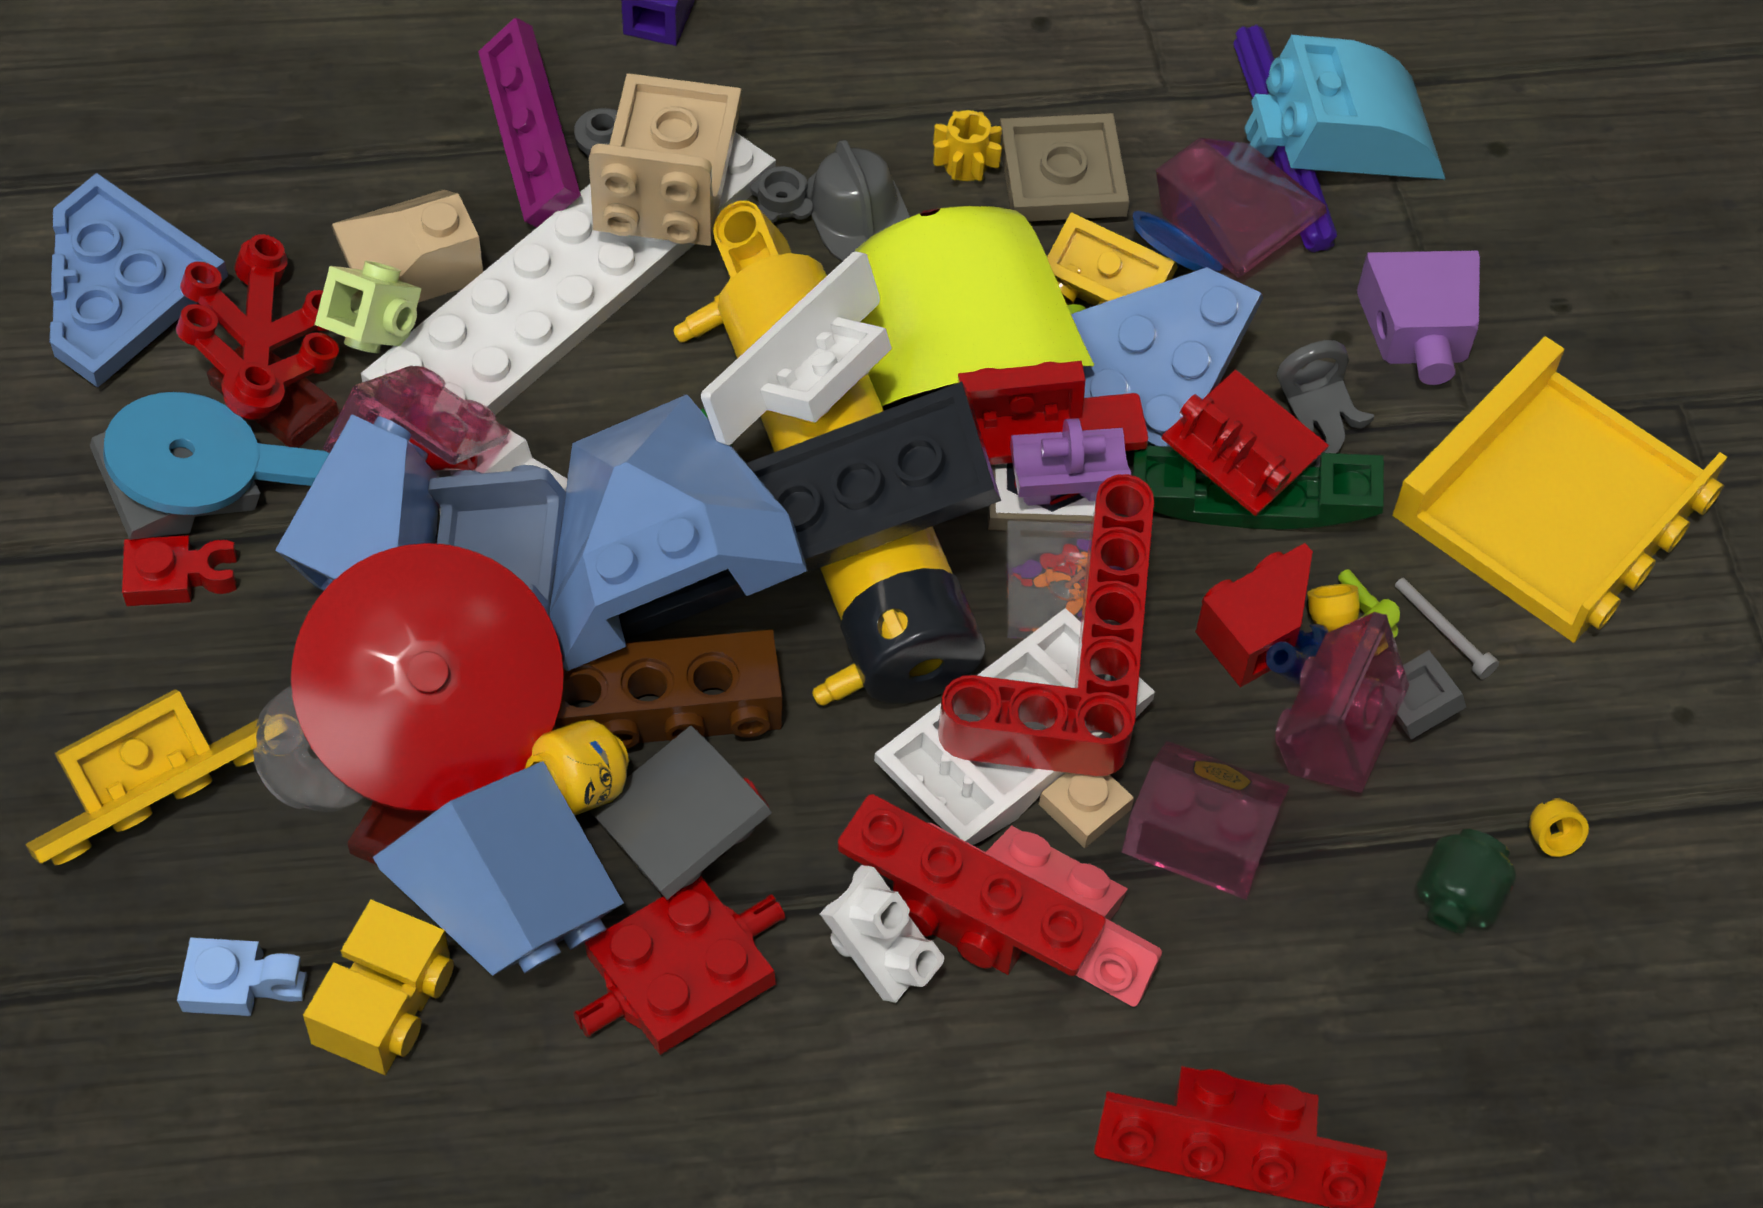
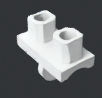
M861 865L854 873L852 883L838 899L828 904L820 915L832 930L830 939L839 954L845 957L851 956L880 997L885 1001L896 1003L910 985L917 987L925 986L943 964L944 956L932 940L925 939L909 916L910 908L900 894L890 890L875 867Z

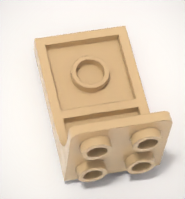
M627 73L610 144H596L592 146L590 151L589 172L593 230L610 232L618 236L632 235L670 240L679 244L693 243L711 246L714 234L713 227L718 215L741 108V88Z

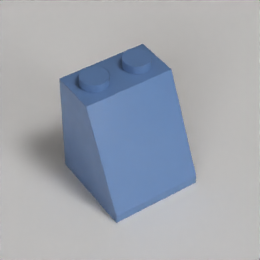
M351 414L275 550L312 585L323 591L344 571L373 554L404 545L435 544L439 504L428 493L429 480L438 476L425 462L429 455L418 446L409 442L412 434L389 419L378 416L374 424Z
M544 761L449 801L373 857L379 870L492 976L516 963H519L524 973L537 968L561 953L556 943L565 940L570 950L582 945L606 930L600 918L624 904Z

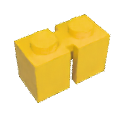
M370 899L341 949L342 957L354 962L352 967L349 969L337 963L332 964L304 1012L303 1017L312 1045L386 1076L396 1056L405 1057L412 1049L421 1027V1018L415 1016L418 1010H423L430 996L438 998L443 993L450 980L454 961L450 959L446 934L443 929Z

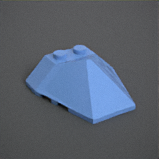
M687 394L572 443L566 499L549 613L559 640L563 668L566 671L626 647L619 614L716 573L729 569L746 596H749L808 571L793 520L731 445L716 441L709 419Z

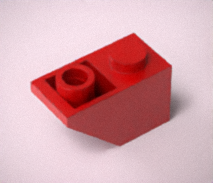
M1306 543L1285 554L1278 551L1268 555L1255 567L1253 572L1234 582L1231 579L1219 582L1202 599V607L1195 633L1240 688L1289 661L1292 657L1302 623L1313 551Z

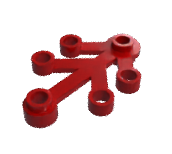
M265 234L255 235L242 244L234 266L237 277L248 285L246 314L219 289L222 280L221 273L209 263L196 261L188 264L180 284L182 293L188 299L199 304H190L182 309L176 326V333L181 340L195 346L224 375L221 388L225 404L233 413L247 419H261L277 409L284 397L285 386L312 373L324 374L329 372L333 368L339 353V346L332 337L318 332L311 333L315 330L327 331V329L315 325L323 290L309 292L302 309L271 322L273 290L281 281L287 265V256L282 243L276 238ZM218 323L243 347L242 358L214 333ZM306 335L298 354L268 366L270 351Z

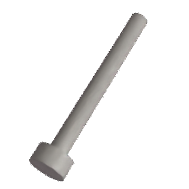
M1401 578L1396 582L1395 587L1474 663L1472 671L1481 680L1489 677L1497 669L1499 661L1490 652L1483 655L1405 578Z

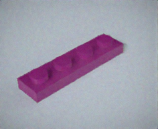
M515 17L484 45L478 53L524 221L538 227L555 212L565 210L581 194L533 27Z

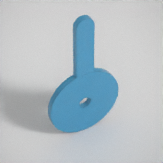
M185 392L157 393L131 402L111 420L105 433L103 446L106 470L115 485L123 493L148 508L178 515L203 514L224 508L238 500L249 489L254 480L312 486L330 454V451L257 443L256 437L247 422L241 416L233 413L226 405L202 395ZM177 447H183L190 450L193 455L187 458H179L170 451Z

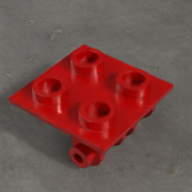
M1237 370L1233 371L1203 399L1197 394L1191 396L1180 410V414L1183 417L1161 437L1162 440L1255 516L1329 447L1324 440Z

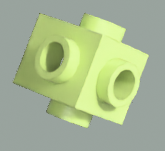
M365 261L363 270L329 266L315 325L345 336L344 344L349 347L371 353H380L381 345L400 346L410 336V332L416 322V309L422 288L400 281L401 270L378 262Z

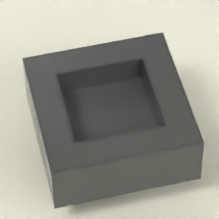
M1430 650L1374 682L1378 696L1410 739L1417 737L1466 708L1463 693Z

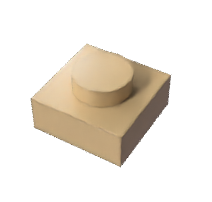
M1064 773L1041 792L1039 806L1080 845L1086 848L1131 811L1134 797L1111 775L1089 776Z

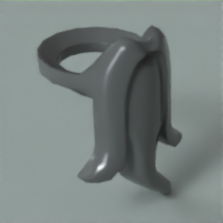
M1333 340L1313 342L1297 349L1280 364L1276 374L1296 419L1312 432H1314L1315 426L1323 435L1326 443L1329 445L1324 453H1339L1345 440V429L1341 416L1350 427L1359 429L1368 426L1374 420V414L1361 412L1354 407L1343 381L1349 357L1344 345ZM1332 358L1336 360V362L1331 363L1318 359ZM1321 456L1318 457L1315 467L1320 466Z

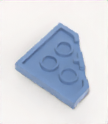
M96 173L53 208L55 255H52L51 294L53 298V322H50V344L54 356L93 385L99 387L178 320L185 306L197 303L188 299L180 289L187 265L196 261L209 263L219 270L222 282L228 277L225 261Z
M1206 267L1071 314L1094 363L1093 367L1083 366L1086 380L1084 398L1137 393L1140 396L1147 427L1148 445L1171 447L1161 439L1162 435L1183 417L1180 414V410L1191 396L1197 394L1203 399L1218 386L1263 300L1262 293Z

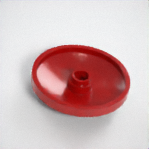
M422 543L390 548L373 554L357 562L329 584L317 598L301 626L292 659L291 685L295 711L301 729L316 756L335 778L360 796L377 804L409 812L434 813L451 800L525 769L527 760L532 756V747L537 739L554 728L561 704L564 672L559 640L552 621L539 599L519 577L500 563L478 552L446 544Z

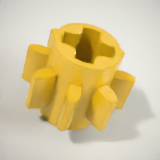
M972 110L954 111L948 121V126L936 124L934 127V166L944 165L952 180L981 181L987 166L992 168L1000 167L1002 146H1000L1001 126L991 127L990 121L984 116L983 112Z

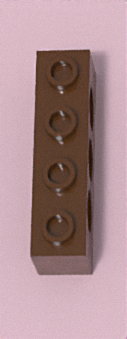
M773 629L626 643V647L569 671L563 668V692L553 730L578 721L594 720L606 726L628 749L637 743L667 740L671 742L689 726H692L703 737L735 734L740 737H755L768 730L781 729L782 691ZM708 688H719L725 692L709 695L701 691ZM645 694H654L660 697L653 701L636 699ZM582 700L594 702L593 705L584 708L571 706L573 703Z

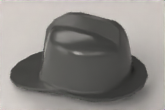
M845 139L838 141L835 152L829 154L820 163L818 170L808 179L805 195L813 203L811 215L822 242L831 255L842 262L871 236L893 224L910 218L887 163L880 155L868 149L850 148Z

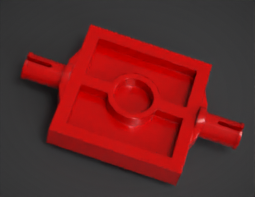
M700 875L696 881L678 890L668 900L663 896L586 941L587 957L604 978L608 993L573 1012L578 1026L581 1030L583 1029L585 1036L591 1037L593 1033L623 1017L627 1022L641 1029L661 1055L776 984L775 970L757 949L753 937L779 921L785 920V914L781 905L770 894L764 900L737 914L734 910L722 904Z

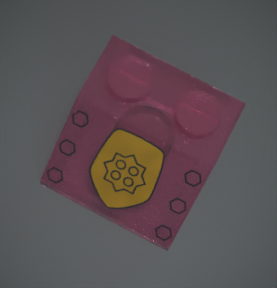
M1166 741L1151 764L1131 812L1122 853L1247 900L1290 786Z

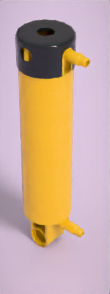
M748 200L736 201L726 206L715 219L713 227L714 238L729 273L730 280L721 293L714 297L715 300L687 316L685 321L676 325L673 330L677 340L685 343L694 337L698 338L724 323L737 358L827 276L822 264L808 255L792 253L786 238L756 204ZM867 374L815 423L769 410L765 411L760 417L774 452L878 414L884 410ZM933 526L821 567L840 616V628L854 663L829 676L824 683L813 689L812 694L818 705L825 706L834 700L839 701L865 687L870 697L884 703L908 704L927 700L944 693L945 687L952 680L961 676L971 675L981 664L986 643L957 576L953 575Z

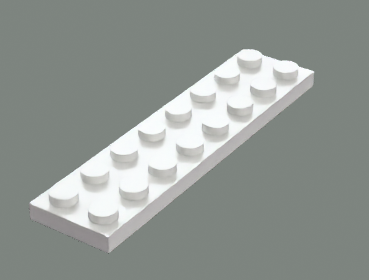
M736 132L718 215L729 204L747 200L752 196L750 185L760 178L765 171L776 167V159ZM589 184L580 192L581 196L563 211L555 212L412 330L410 336L400 346H393L361 373L363 388L411 425L422 422L430 423L440 432L444 439H458L486 416L492 419L694 244H679L670 240L632 235L618 236L610 232L594 231L591 187Z

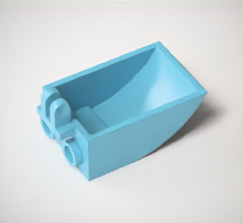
M1302 35L1290 36L1280 57L1276 58L1271 65L1269 77L1266 80L1269 95L1255 94L1251 101L1253 112L1244 129L1247 139L1250 141L1249 147L1253 158L1258 160L1266 159L1274 153L1277 146H1285L1290 167L1295 169L1445 179L1413 78L1400 61L1380 48L1355 40Z

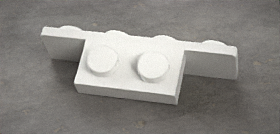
M852 252L702 391L701 399L716 441L726 445L732 444L767 410L815 423L892 349L886 328L861 322L880 303V295L866 253Z

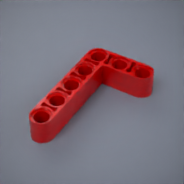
M1129 474L1114 475L1107 478L1099 486L1090 528L1075 687L977 675L961 676L952 680L945 687L942 695L938 725L939 742L949 754L964 760L1089 776H1108L1117 772L1124 765L1136 716L1154 508L1153 492L1142 479ZM1115 514H1123L1128 517H1121ZM1109 566H1117L1124 570H1115ZM1103 620H1114L1122 625H1111ZM1106 674L1113 676L1117 680L1106 681L1096 675ZM961 714H972L978 716L981 720L969 722L962 720L958 716ZM1036 722L1043 724L1047 728L1044 730H1034L1024 724ZM1101 730L1108 732L1113 737L1100 738L1090 732Z

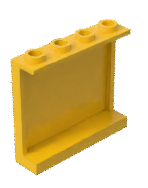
M1544 336L1403 481L1392 516L1568 640L1575 643L1590 625L1600 630L1610 620L1621 603V599L1617 595L1626 586L1633 591L1638 589L1655 566L1656 560L1652 557L1660 548L1668 553L1674 549L1688 530L1690 522L1686 519L1694 510L1701 515H1704L1723 490L1724 484L1719 482L1717 478L1728 457L1719 452L1704 470L1556 372L1565 349Z

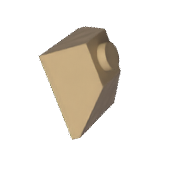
M441 190L332 223L333 232L349 268L363 270L365 261H373L401 270L400 281L422 288L418 302L463 289L483 273L479 235L459 193Z

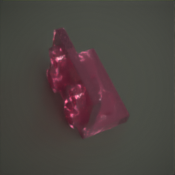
M410 365L354 385L323 449L328 453L331 452L351 414L374 424L378 416L395 422L412 434L411 438L452 465L505 443L510 431L495 421L496 416L488 407L473 400H464L444 387V379L434 371L425 367Z

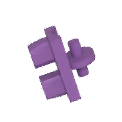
M1077 418L1065 419L1062 432L1011 435L1010 450L1018 498L1023 497L1024 502L1028 506L1050 504L1056 495L1080 493L1081 496L1089 501H1096L1099 486L1107 478L1118 474L1131 475L1126 459L1123 428L1082 430L1080 420Z

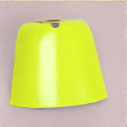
M957 206L922 211L871 236L855 250L867 254L880 295L879 305L861 322L886 328L892 347L868 372L882 406L905 397L957 384L958 373L974 372L983 368L1004 369L1033 366L1044 362L1063 363L1082 361L1083 366H1094L1045 251L1026 217L1016 210L985 206Z

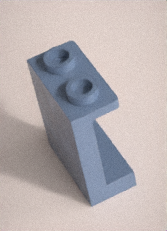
M519 465L512 468L511 471L480 473L472 470H462L455 472L452 476L431 478L429 480L428 493L441 508L437 544L452 545L478 552L508 568L533 591L550 618L552 590L566 499V491L550 471L534 465Z

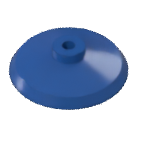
M1143 211L1133 212V226L1138 234L1155 248L1154 252L1175 261L1177 267L1182 265L1193 271L1206 267L1216 272L1223 269L1220 260L1206 246L1182 229L1150 213Z

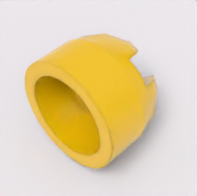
M1333 584L1317 587L1307 592L1309 613L1312 620L1324 631L1341 634L1351 629L1358 620L1360 603L1357 586Z
M1554 798L1545 804L1540 803L1530 815L1529 828L1532 836L1540 848L1550 856L1562 857L1575 852L1583 845L1588 836L1589 825L1585 817L1575 805L1561 798ZM1556 823L1560 832L1551 835L1550 826Z

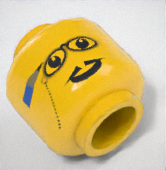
M585 720L558 728L540 736L532 747V756L527 760L525 768L544 761L574 815H578L610 803L622 793L627 778L626 769L629 759L623 742L606 726L594 720Z

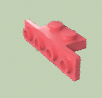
M929 823V824L933 825L934 827H936V828H938V829H940V830H942V831H944V832L950 834L951 836H953V837H955V838H957V839H959V840H961V841L967 843L966 841H964V840H962V839L956 837L955 835H953V834H951V833L945 831L944 829H942V828L936 826L935 824ZM1011 825L986 852H982L1104 916L1106 919L1104 930L1076 976L1130 1006H1137L1142 1000L1161 959L1162 950L1110 921L1119 910L1128 888L1109 879L1108 875L1100 868L1080 863L1052 848L1041 836L1031 832H1023Z

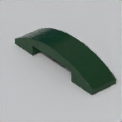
M1147 446L1145 449L1135 450L1133 476L1142 479L1152 490L1154 497L1153 511L1187 521L1249 529H1302L1343 524L1383 513L1384 455L1321 453L1319 467H1308L1255 516L1172 447Z

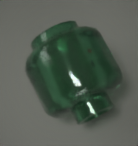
M1463 829L1459 835L1448 834L1439 839L1416 884L1419 897L1430 908L1427 913L1429 919L1438 926L1454 933H1464L1467 927L1486 928L1494 924L1517 878L1515 867L1508 859L1510 856L1508 848L1492 836L1473 829Z

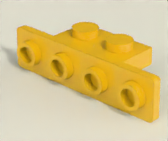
M1072 212L1047 256L1064 299L1069 304H1073L1076 297L1096 306L1169 281L1178 268L1175 261Z
M173 690L54 753L86 812L28 842L26 847L31 856L39 863L52 859L54 865L68 862L90 849L92 845L88 838L102 830L113 826L116 832H120L147 819L153 813L149 805L173 793L176 799H181L203 789L212 782L209 774L211 771L230 761H233L235 766L239 767L262 757L272 749L268 741L280 735L282 730L277 720L263 716L208 745L180 691Z

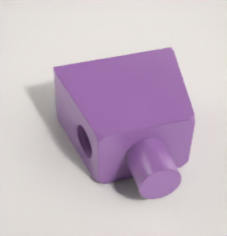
M1478 251L1367 253L1357 293L1383 360L1390 364L1416 363L1419 379L1429 385L1445 383L1454 376V363H1461L1468 359L1479 325L1480 257Z

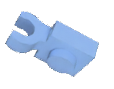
M190 938L177 1002L182 1012L251 1016L255 997L289 1002L303 1001L308 975L306 972L299 971L301 964L300 956L272 954L262 959L263 951L258 941Z

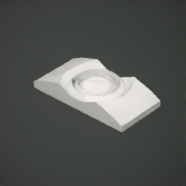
M1066 608L977 676L1074 688L1081 622ZM1106 674L1096 675L1106 681L1117 680L1113 676ZM1140 677L1135 719L1153 701L1155 691ZM940 703L875 753L874 761L942 829L974 845L1016 821L1037 800L1041 792L1065 772L978 762L952 756L944 750L939 742ZM961 714L958 716L962 720L969 722L981 720L978 716L972 714ZM1036 722L1024 724L1034 730H1044L1047 728L1043 724ZM1101 730L1090 732L1100 738L1113 737L1108 732Z

